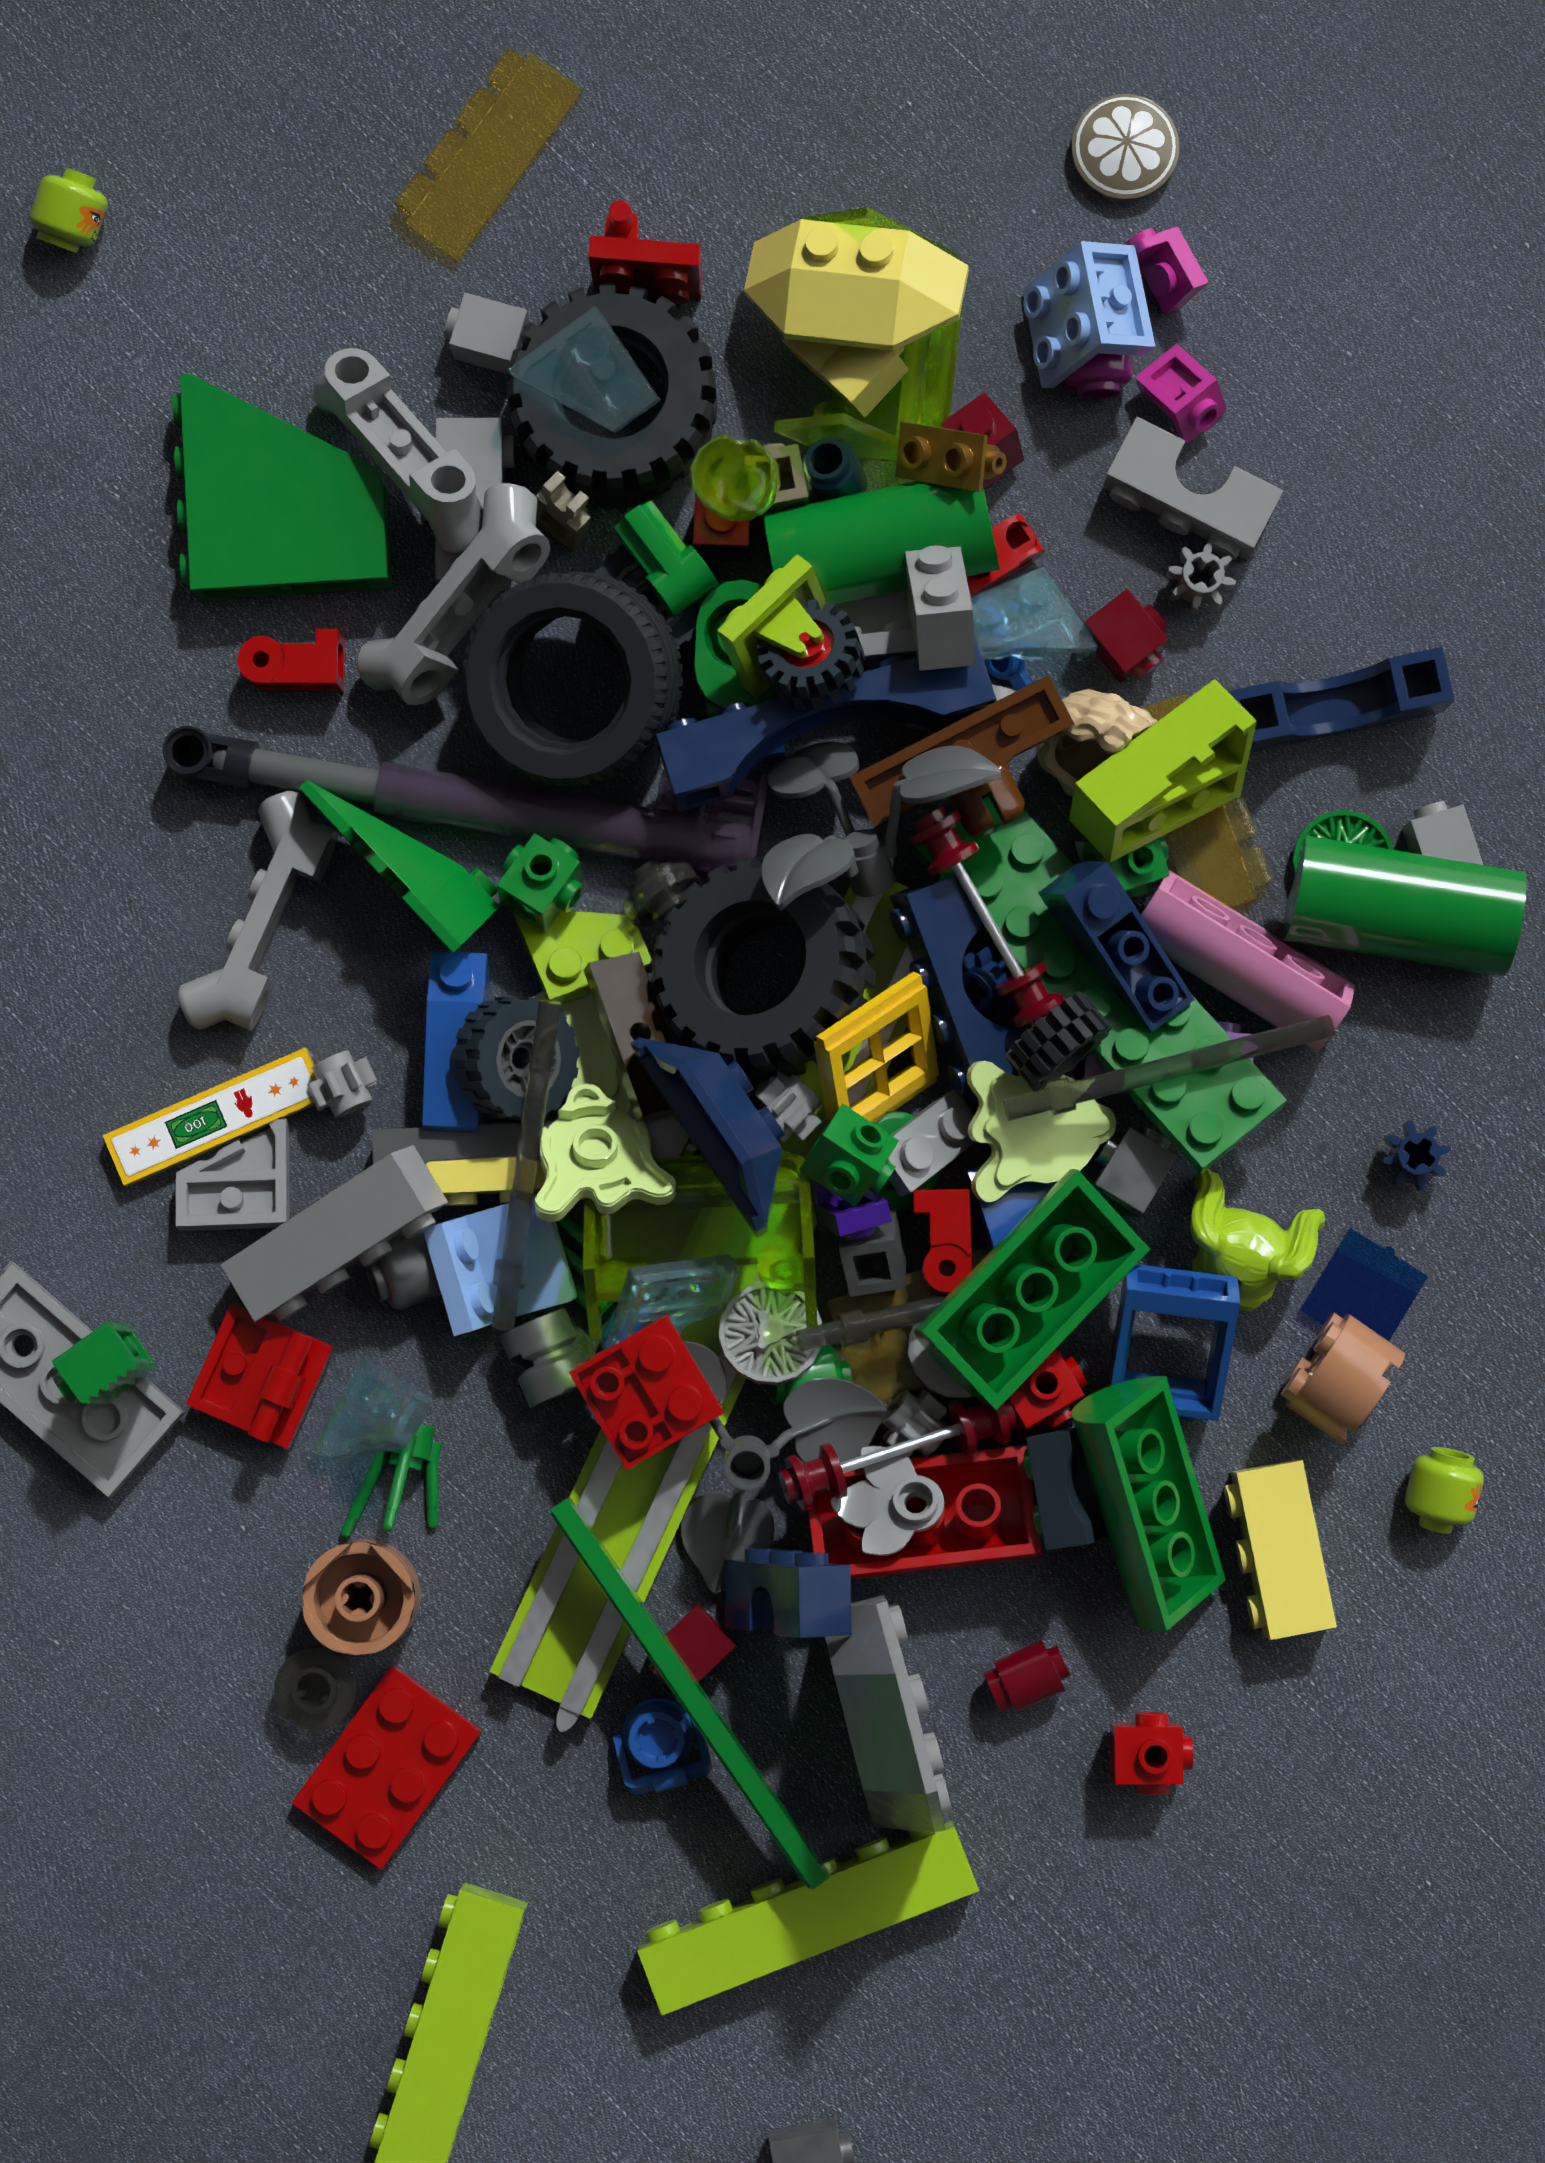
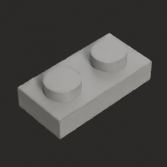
M954 1089L945 1092L891 1134L899 1142L887 1160L896 1166L889 1177V1181L900 1197L913 1192V1190L975 1143L968 1135V1126L974 1114L963 1097L959 1096Z

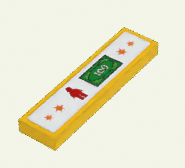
M306 1047L102 1135L123 1185L126 1187L262 1129L277 1119H285L314 1106L315 1104L307 1089V1084L317 1079L311 1069L314 1066V1062Z

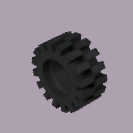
M1078 992L1073 997L1066 998L1060 1006H1054L1046 1016H1041L1035 1021L1033 1027L1026 1029L1020 1035L1021 1038L1010 1046L1011 1049L1006 1052L1005 1058L1034 1092H1038L1040 1089L1047 1088L1051 1082L1055 1083L1065 1072H1070L1079 1061H1083L1089 1056V1052L1102 1043L1101 1041L1109 1035L1112 1026L1083 992Z

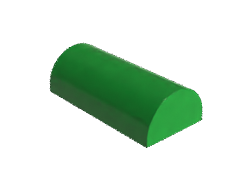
M913 481L764 513L765 530L773 572L778 568H783L798 554L813 566L825 600L833 604L907 589L905 551L922 550L929 546L961 547L966 577L1000 570L984 487L982 492Z
M1305 835L1283 919V940L1504 977L1512 965L1520 938L1526 902V872Z
M1070 1169L914 1330V1333L924 1349L947 1374L981 1403L997 1411L1150 1251V1248L1079 1170Z
M1150 1376L1120 1382L1094 1392L1081 1400L1073 1408L1072 1418L1133 1621L1141 1629L1167 1632L1225 1582L1226 1579L1167 1377Z

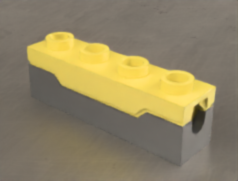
M555 1121L480 1124L479 1132L423 1130V1127L372 1130L373 1164L392 1152L414 1145L448 1201L444 1206L477 1205V1195L499 1194L500 1203H510L533 1196L532 1192H539L543 1187L546 1176L541 1168L539 1140L543 1128L546 1126L548 1129Z

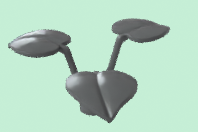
M820 742L797 751L791 757L780 760L770 769L767 775V782L771 792L781 798L798 799L815 794L825 787L830 795L846 839L828 836L822 840L814 834H801L775 845L765 855L762 863L763 883L770 899L778 910L782 911L798 896L834 880L844 872L850 880L854 894L857 896L873 897L885 893L895 884V876L890 858L899 855L896 838L901 801L920 804L940 800L1000 778L1003 779L1000 768L978 752L962 746H943L912 758L902 768L904 779L895 782L893 785L886 840L884 841L882 837L877 836L874 830H854L838 787L834 783L846 779L858 771L859 760L852 747L841 742Z
M684 1341L717 1399L720 1401L725 1395L727 1388V1377L723 1363L706 1346L696 1342ZM832 1377L815 1378L802 1383L789 1393L783 1404L784 1415L792 1428L782 1432L769 1445H766L761 1439L750 1435L733 1439L728 1434L719 1417L709 1422L717 1434L721 1446L726 1449L724 1471L728 1481L735 1488L732 1498L719 1491L707 1492L696 1498L688 1506L683 1516L681 1535L688 1556L701 1573L711 1592L718 1593L725 1590L724 1560L745 1559L746 1548H770L772 1544L775 1526L770 1507L759 1499H742L743 1493L747 1490L759 1488L766 1482L770 1474V1458L778 1456L784 1445L796 1438V1451L804 1462L817 1459L820 1445L830 1443L833 1446L840 1463L861 1456V1449L869 1446L877 1428L887 1415L886 1406L872 1392L853 1382Z

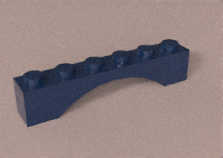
M974 639L975 665L919 671L917 657L909 659L906 655L894 656L882 661L877 666V669L863 672L861 678L853 676L856 688L851 693L841 688L839 690L842 697L840 702L833 704L830 696L823 698L824 708L815 710L811 700H807L805 710L795 707L793 700L787 705L775 693L771 700L752 706L746 702L729 705L723 708L718 713V716L697 722L694 718H686L671 723L665 728L664 732L657 733L656 737L660 758L678 813L730 798L744 778L768 754L793 738L822 726L851 720L886 719L915 724L938 732L996 702L997 698L977 640Z

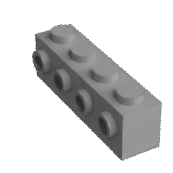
M412 1145L385 1156L222 1263L221 1267L254 1322L275 1314L280 1322L308 1305L303 1296L310 1291L318 1288L322 1295L348 1280L350 1276L346 1268L360 1260L363 1267H366L390 1253L393 1249L388 1241L400 1233H403L406 1239H410L432 1226L436 1221L431 1213L447 1204L448 1201L415 1146Z

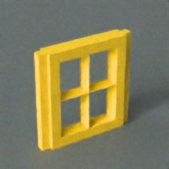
M914 971L816 1036L817 1041L814 1043L827 1125L842 1103L868 1121L876 1123L887 1112L895 1111L937 1082L936 1077L939 1076L927 986L923 985L922 976ZM905 1013L908 1030L882 1046L880 1030ZM867 1039L870 1055L844 1072L841 1056ZM910 1047L913 1063L888 1079L885 1063ZM873 1072L875 1089L849 1106L847 1089Z

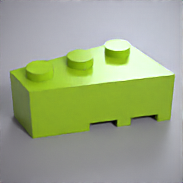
M1216 679L1212 680L1133 739L1123 749L1113 754L1077 781L1074 787L1069 820L1102 856L1111 863L1241 796L1257 721Z

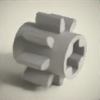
M1208 542L1202 552L1194 555L1187 547L1182 548L1179 555L1184 567L1170 566L1166 577L1178 581V587L1173 591L1170 597L1171 600L1175 601L1183 598L1191 603V614L1196 613L1200 604L1209 602L1212 608L1218 610L1223 603L1218 589L1231 591L1236 584V580L1224 576V570L1228 567L1232 558L1226 556L1219 559L1214 554H1211L1212 545ZM1194 570L1199 575L1208 572L1212 576L1208 586L1203 582L1194 585L1190 581Z
M346 1050L320 1061L311 1068L317 1080L308 1083L307 1089L318 1111H322L330 1106L335 1118H340L365 1107L373 1101L368 1088L377 1085L376 1081L378 1080L366 1057L354 1062L349 1050Z
M794 1074L784 1083L772 1076L755 1094V1097L763 1103L757 1111L760 1112L766 1107L770 1110L785 1133V1136L779 1139L783 1143L793 1134L800 1140L805 1141L822 1123L813 1113L823 1102Z
M922 1389L917 1397L908 1390H905L886 1408L887 1415L881 1422L889 1429L882 1439L889 1446L949 1427L941 1419L948 1409L925 1389ZM942 1441L913 1451L921 1457H927L938 1448ZM913 1451L904 1454L909 1458Z

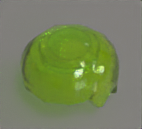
M727 434L718 435L698 449L690 466L691 488L706 509L715 516L727 521H750L755 519L756 516L763 515L774 504L781 486L778 462L756 439L741 440L734 439Z

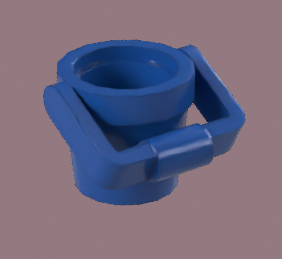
M664 1696L648 1697L637 1703L626 1716L622 1735L613 1736L623 1782L628 1792L633 1795H641L651 1791H655L657 1794L688 1785L689 1780L706 1776L713 1768L708 1743L678 1701ZM695 1730L702 1759L683 1764L682 1761L691 1750ZM627 1753L639 1766L653 1771L649 1775L633 1779Z

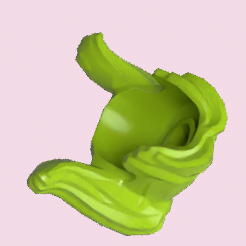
M1207 1169L1201 1175L1198 1172L1196 1173L1194 1189L1198 1192L1193 1203L1190 1229L1191 1235L1199 1247L1196 1258L1192 1260V1271L1238 1277L1240 1281L1238 1282L1239 1310L1250 1312L1259 1308L1264 1301L1272 1297L1275 1286L1279 1281H1295L1312 1266L1317 1250L1318 1230L1324 1227V1212L1320 1209L1302 1210L1292 1220L1288 1230H1283L1274 1220L1265 1215L1245 1209L1226 1208L1225 1189L1219 1174L1212 1172L1210 1169Z

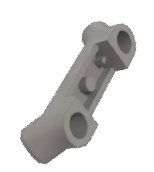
M346 348L335 352L328 358L324 366L325 371L317 377L313 385V398L317 407L324 414L339 418L427 519L443 551L450 553L464 551L482 529L483 507L476 495V474L472 467L455 448L446 452L392 391L390 374L374 356L358 348Z
M510 483L495 484L485 491L482 529L461 556L452 563L449 571L429 596L421 602L417 611L395 638L368 641L361 647L357 668L361 679L367 686L376 691L396 690L402 700L408 705L424 704L435 698L458 671V668L448 658L450 652L509 579L523 584V581L532 579L549 556V540L536 528L537 497L526 487Z
M285 791L264 800L258 809V815L274 856L267 871L260 869L252 881L248 899L252 900L253 903L245 921L238 919L229 933L226 949L231 951L225 967L180 985L177 992L178 1000L187 1022L191 1027L198 1030L224 1020L246 1030H253L261 1018L276 984L268 977L257 973L298 878L302 876L320 884L331 860L338 840V830L314 821L304 795L295 791Z

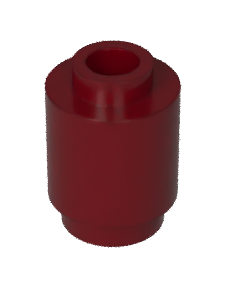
M1042 1640L994 1661L995 1668L983 1673L1002 1714L1013 1709L1020 1713L1065 1692L1066 1690L1061 1680L1071 1676L1057 1645L1046 1650Z

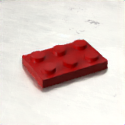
M393 1664L291 1803L381 1870L483 1730Z

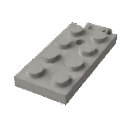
M10 1261L3 1269L4 1273L0 1276V1403L107 1497H113L186 1412L147 1378H138L137 1385L129 1384L128 1391H120L119 1398H111L110 1404L83 1405L79 1401L74 1405L69 1403L53 1380V1377L59 1372L53 1365L52 1360L93 1331L16 1263ZM22 1335L29 1336L34 1343L32 1353L25 1357L18 1355L14 1349L16 1339Z

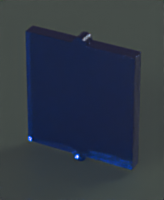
M1349 1228L1299 1311L1324 1325L1333 1312L1341 1318L1350 1314L1389 1341L1428 1276L1395 1256V1250L1392 1247L1382 1248Z

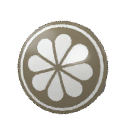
M1133 94L1112 95L1094 103L1079 119L1072 137V157L1078 173L1092 189L1099 192L1105 200L1111 203H1121L1125 200L1141 198L1159 189L1173 173L1179 156V137L1170 116L1155 102Z

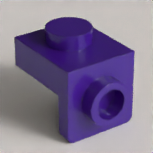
M807 1176L817 1224L839 1237L842 1236V1239L856 1240L868 1237L875 1232V1226L892 1222L888 1201L879 1195L867 1190L856 1207H854Z

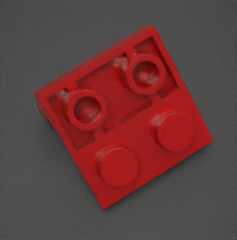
M614 201L610 205L609 214L606 218L604 236L590 235L588 259L594 290L600 291L599 284L615 283L617 293L629 294L631 285L648 289V295H656L657 300L663 296L674 304L688 303L689 298L701 299L703 270L700 244L639 239L640 231L636 214L631 210L630 205L626 201Z
M231 1302L186 1405L248 1432V1435L267 1443L270 1441L290 1449L335 1346L268 1317L254 1322L246 1307Z
M668 1314L610 1348L598 1352L588 1358L586 1362L569 1371L570 1376L626 1471L725 1413Z

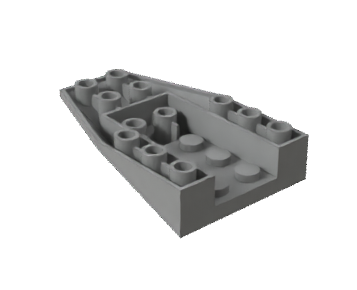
M883 1592L851 1600L852 1635L826 1636L825 1639L873 1826L932 1833L945 1830L943 1815L953 1811L942 1775L945 1773L937 1738L934 1732L923 1734L919 1716L930 1714L923 1683L919 1673L908 1676L899 1645L909 1642L901 1608L897 1602L888 1604Z

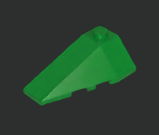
M308 780L299 787L300 791L449 951L454 953L500 907L492 899L498 892L497 887L478 867H475L468 873L462 865Z

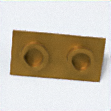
M900 422L895 477L982 492L983 479H991L1003 473L1007 460L1005 454L1000 452L997 446L987 444L988 435Z

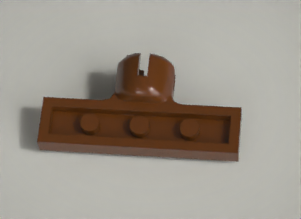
M1047 675L850 776L849 780L876 829L888 822L893 785L895 782L904 779L902 768L909 760L924 752L943 746L952 745L970 748L998 766L1003 779L1000 778L945 799L951 803L954 811L958 810L961 815L959 821L968 835L973 837L984 836L993 832V828H995L992 817L983 802L984 799L989 797L1004 826L1023 813L1025 801L1009 771V762L1025 751L1074 727L1075 724L1050 675ZM902 800L900 816L924 803L912 804Z

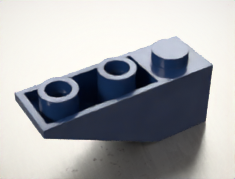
M1079 861L1038 892L1068 940L1148 1032L1155 1031L1195 1000L1107 862Z

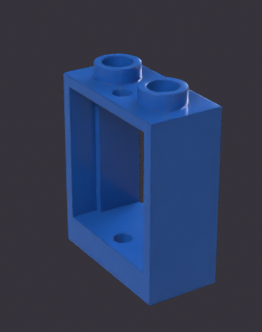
M1136 1264L1123 1278L1107 1374V1387L1136 1378L1166 1376L1180 1420L1188 1422H1198L1203 1419L1219 1421L1240 1308L1238 1277ZM1143 1311L1215 1320L1205 1380L1126 1370L1135 1312Z

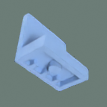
M1080 241L1023 290V306L1030 326L1034 347V362L1038 367L1040 382L1043 388L1056 387L1098 353L1144 356L1155 348L1134 245Z
M537 1195L436 1224L423 1231L454 1336L471 1332L499 1321L570 1302L577 1298L576 1288L556 1221L547 1222L541 1220L535 1213L534 1203Z

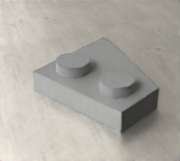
M277 1119L269 1124L271 1128L242 1143L237 1140L220 1149L213 1158L206 1161L199 1160L176 1172V1228L179 1231L277 1228L290 1219L289 1123L287 1119Z

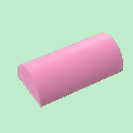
M1168 870L1170 876L1163 878L1141 913V916L1169 960L1311 1049L1319 1052L1351 1008L1355 985Z

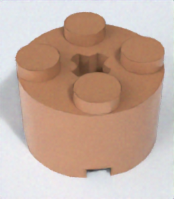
M1333 1312L1315 1337V1340L1318 1341L1313 1349L1316 1351L1310 1362L1303 1357L1296 1362L1283 1382L1285 1388L1281 1395L1287 1399L1285 1402L1286 1407L1342 1445L1347 1440V1429L1354 1433L1376 1406L1391 1381L1383 1377L1392 1364L1398 1369L1400 1368L1405 1352L1350 1314L1341 1318Z
M361 1539L338 1545L325 1552L314 1562L305 1578L302 1608L304 1620L309 1630L324 1646L344 1654L367 1655L387 1648L408 1632L417 1617L422 1593L418 1575L411 1562L402 1552L381 1541ZM353 1584L358 1588L368 1585L372 1589L373 1593L369 1597L370 1603L373 1605L371 1609L365 1605L358 1609L352 1606L350 1601L355 1597V1592L351 1588Z

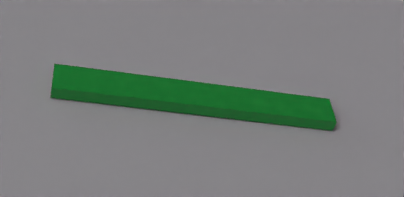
M568 1497L553 1507L550 1515L807 1888L811 1887L813 1890L829 1878L827 1868L571 1497Z

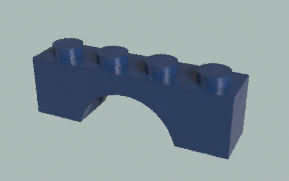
M1443 647L1390 657L1372 666L1334 677L1293 683L1279 680L1228 691L1257 721L1250 753L1443 713L1455 701Z
M947 872L890 895L894 907L890 911V918L897 936L908 944L913 958V962L909 964L910 973L914 971L920 974L923 985L927 986L929 1004L933 1012L931 1013L933 1034L939 1044H945L952 1065L948 1066L950 1082L956 1093L961 1097L964 1096L965 1101L979 1103L977 1096L967 1083L966 1074L969 1067L978 1061H988L1006 1073L1020 1076L1005 1058V1054L1011 1049L1010 1046L1021 1038L1020 1035L1025 1029L1024 1027L1002 1026L991 1022L974 1008L967 997L962 980V962L969 942L984 924L955 873Z

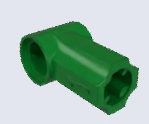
M652 501L638 505L624 515L622 520L613 527L618 539L647 575L645 580L648 586L673 618L718 586L715 576L699 553L691 545L685 546Z

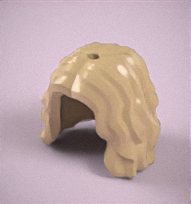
M1090 689L1077 691L1062 699L1075 724L1074 727L1037 745V759L1041 767L1059 781L1064 792L1068 796L1073 797L1077 781L1113 754L1123 749L1128 743L1158 721L1152 718L1147 710L1130 705L1117 694L1101 693Z

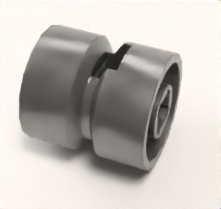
M565 1308L534 1319L499 1336L511 1365L522 1367L523 1372L518 1382L529 1408L578 1389L569 1371L586 1362L587 1358L583 1351L573 1349L572 1344L577 1338V1334Z

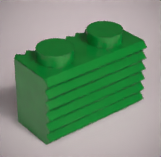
M113 1321L105 1322L52 1360L53 1365L59 1372L53 1377V1380L62 1395L72 1405L78 1401L83 1405L110 1404L111 1398H119L120 1391H128L129 1384L137 1385L138 1378H146L147 1371L155 1372L156 1369L155 1361L127 1323Z

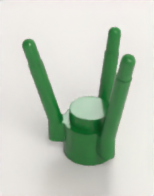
M393 1418L390 1432L382 1431L378 1451L340 1531V1535L343 1538L350 1537L389 1454L388 1464L396 1465L386 1506L382 1525L385 1532L393 1530L408 1469L421 1471L423 1460L426 1461L427 1525L430 1529L437 1528L439 1507L438 1461L442 1444L433 1442L435 1427Z

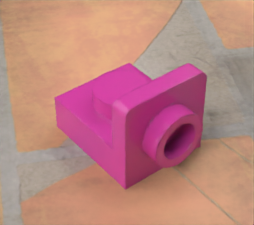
M1178 226L1159 233H1155L1153 228H1149L1136 234L1125 243V245L1135 246L1140 271L1164 314L1180 310L1209 283Z
M1177 343L1135 377L1139 390L1173 420L1178 436L1185 440L1186 443L1190 442L1201 432L1212 428L1219 417L1226 412L1227 408L1217 379Z

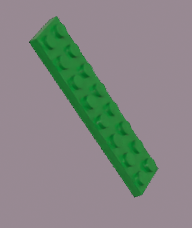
M989 797L984 799L983 802L995 824L994 831L984 836L973 837L964 831L959 821L955 826V830L962 842H976L979 847L977 852L961 861L1020 967L1023 970L1037 962L1043 961L1047 970L1041 977V981L1048 993L1061 992L1064 999L1070 996L1073 997L1078 992H1083L1112 1026L1109 1035L1101 1041L1102 1043L1090 1052L1201 1175L1285 1106L1287 1099L1196 999L1155 1031L1148 1032L1068 940L1038 892L1073 867L1074 864L1024 809L1023 813L1015 820L1004 826ZM910 843L911 852L928 868L933 858L926 845H912ZM950 867L949 869L935 875L934 877H937L947 872H953V870ZM983 925L982 928H981V930H982V931L986 934V936L993 942V940H992V938L990 937L988 931L986 930L985 926Z

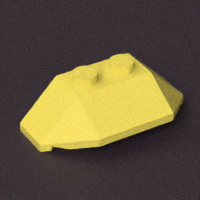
M800 219L754 242L744 293L785 339L895 351L928 335L943 324L947 326L959 320L969 268L965 263L911 231Z

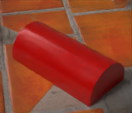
M1027 1445L979 1450L969 1456H965L962 1452L911 1458L910 1461L916 1474L931 1479L941 1489L944 1497V1511L935 1526L923 1532H914L904 1549L889 1556L864 1554L862 1552V1538L865 1529H858L845 1523L831 1507V1499L834 1495L830 1491L814 1495L813 1508L808 1509L813 1552L829 1553V1563L850 1565L851 1580L1041 1558L1040 1536L1036 1531L1033 1517L1035 1507L1033 1486L1026 1475L1024 1467V1452L1027 1449ZM863 1468L844 1473L847 1487L866 1480ZM917 1497L909 1499L905 1505L906 1509L911 1513H920L927 1506L923 1499Z

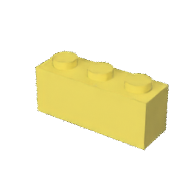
M1294 1459L1230 1472L1232 1484L1224 1486V1493L1230 1518L1239 1517L1243 1540L1235 1541V1547L1241 1573H1251L1255 1595L1246 1596L1252 1628H1262L1263 1637L1269 1640L1336 1628L1337 1625L1303 1460Z

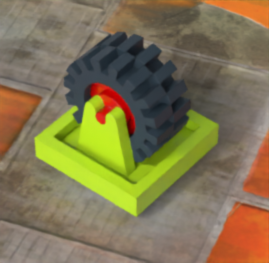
M798 554L783 568H778L771 573L764 586L744 605L732 610L724 624L717 630L742 688L756 699L771 688L773 693H777L780 700L787 705L793 700L796 708L805 710L807 700H811L815 710L824 708L823 698L830 696L833 704L840 702L842 697L839 690L844 688L847 692L851 693L856 688L853 676L861 678L864 672L861 662H865V655L853 622H851L849 615L843 609L838 612L835 604L825 600L813 566Z

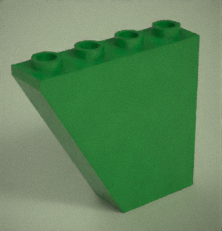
M191 374L180 375V393L172 394V413L175 426H182L183 446H175L174 450L177 478L185 479L186 499L177 501L179 529L181 533L187 532L188 553H180V575L183 586H190V590L199 602L393 589L388 483L382 470Z

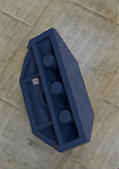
M640 1037L630 1043L634 1055L756 1238L758 1239L767 1233L783 1155L782 1147L778 1140L784 1137L785 1133L767 1107L758 1112L746 1095L754 1088L740 1065L736 1061L726 1065L719 1053Z

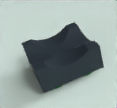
M1067 1428L1027 1437L1028 1448L1024 1452V1467L1028 1479L1034 1482L1038 1503L1034 1507V1524L1038 1535L1044 1538L1046 1551L1094 1543V1540L1108 1537L1076 1428Z

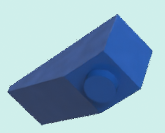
M431 951L426 1014L423 1130L479 1132L481 1112L471 1106L473 1103L469 1099H465L460 1092L462 1088L459 1081L455 1080L453 1072L455 1070V1059H452L453 1049L456 1048L457 1043L455 1037L459 1028H462L466 1021L464 1019L470 1012L476 1011L479 1008L478 1005L482 1002L490 1001L491 979L487 953Z

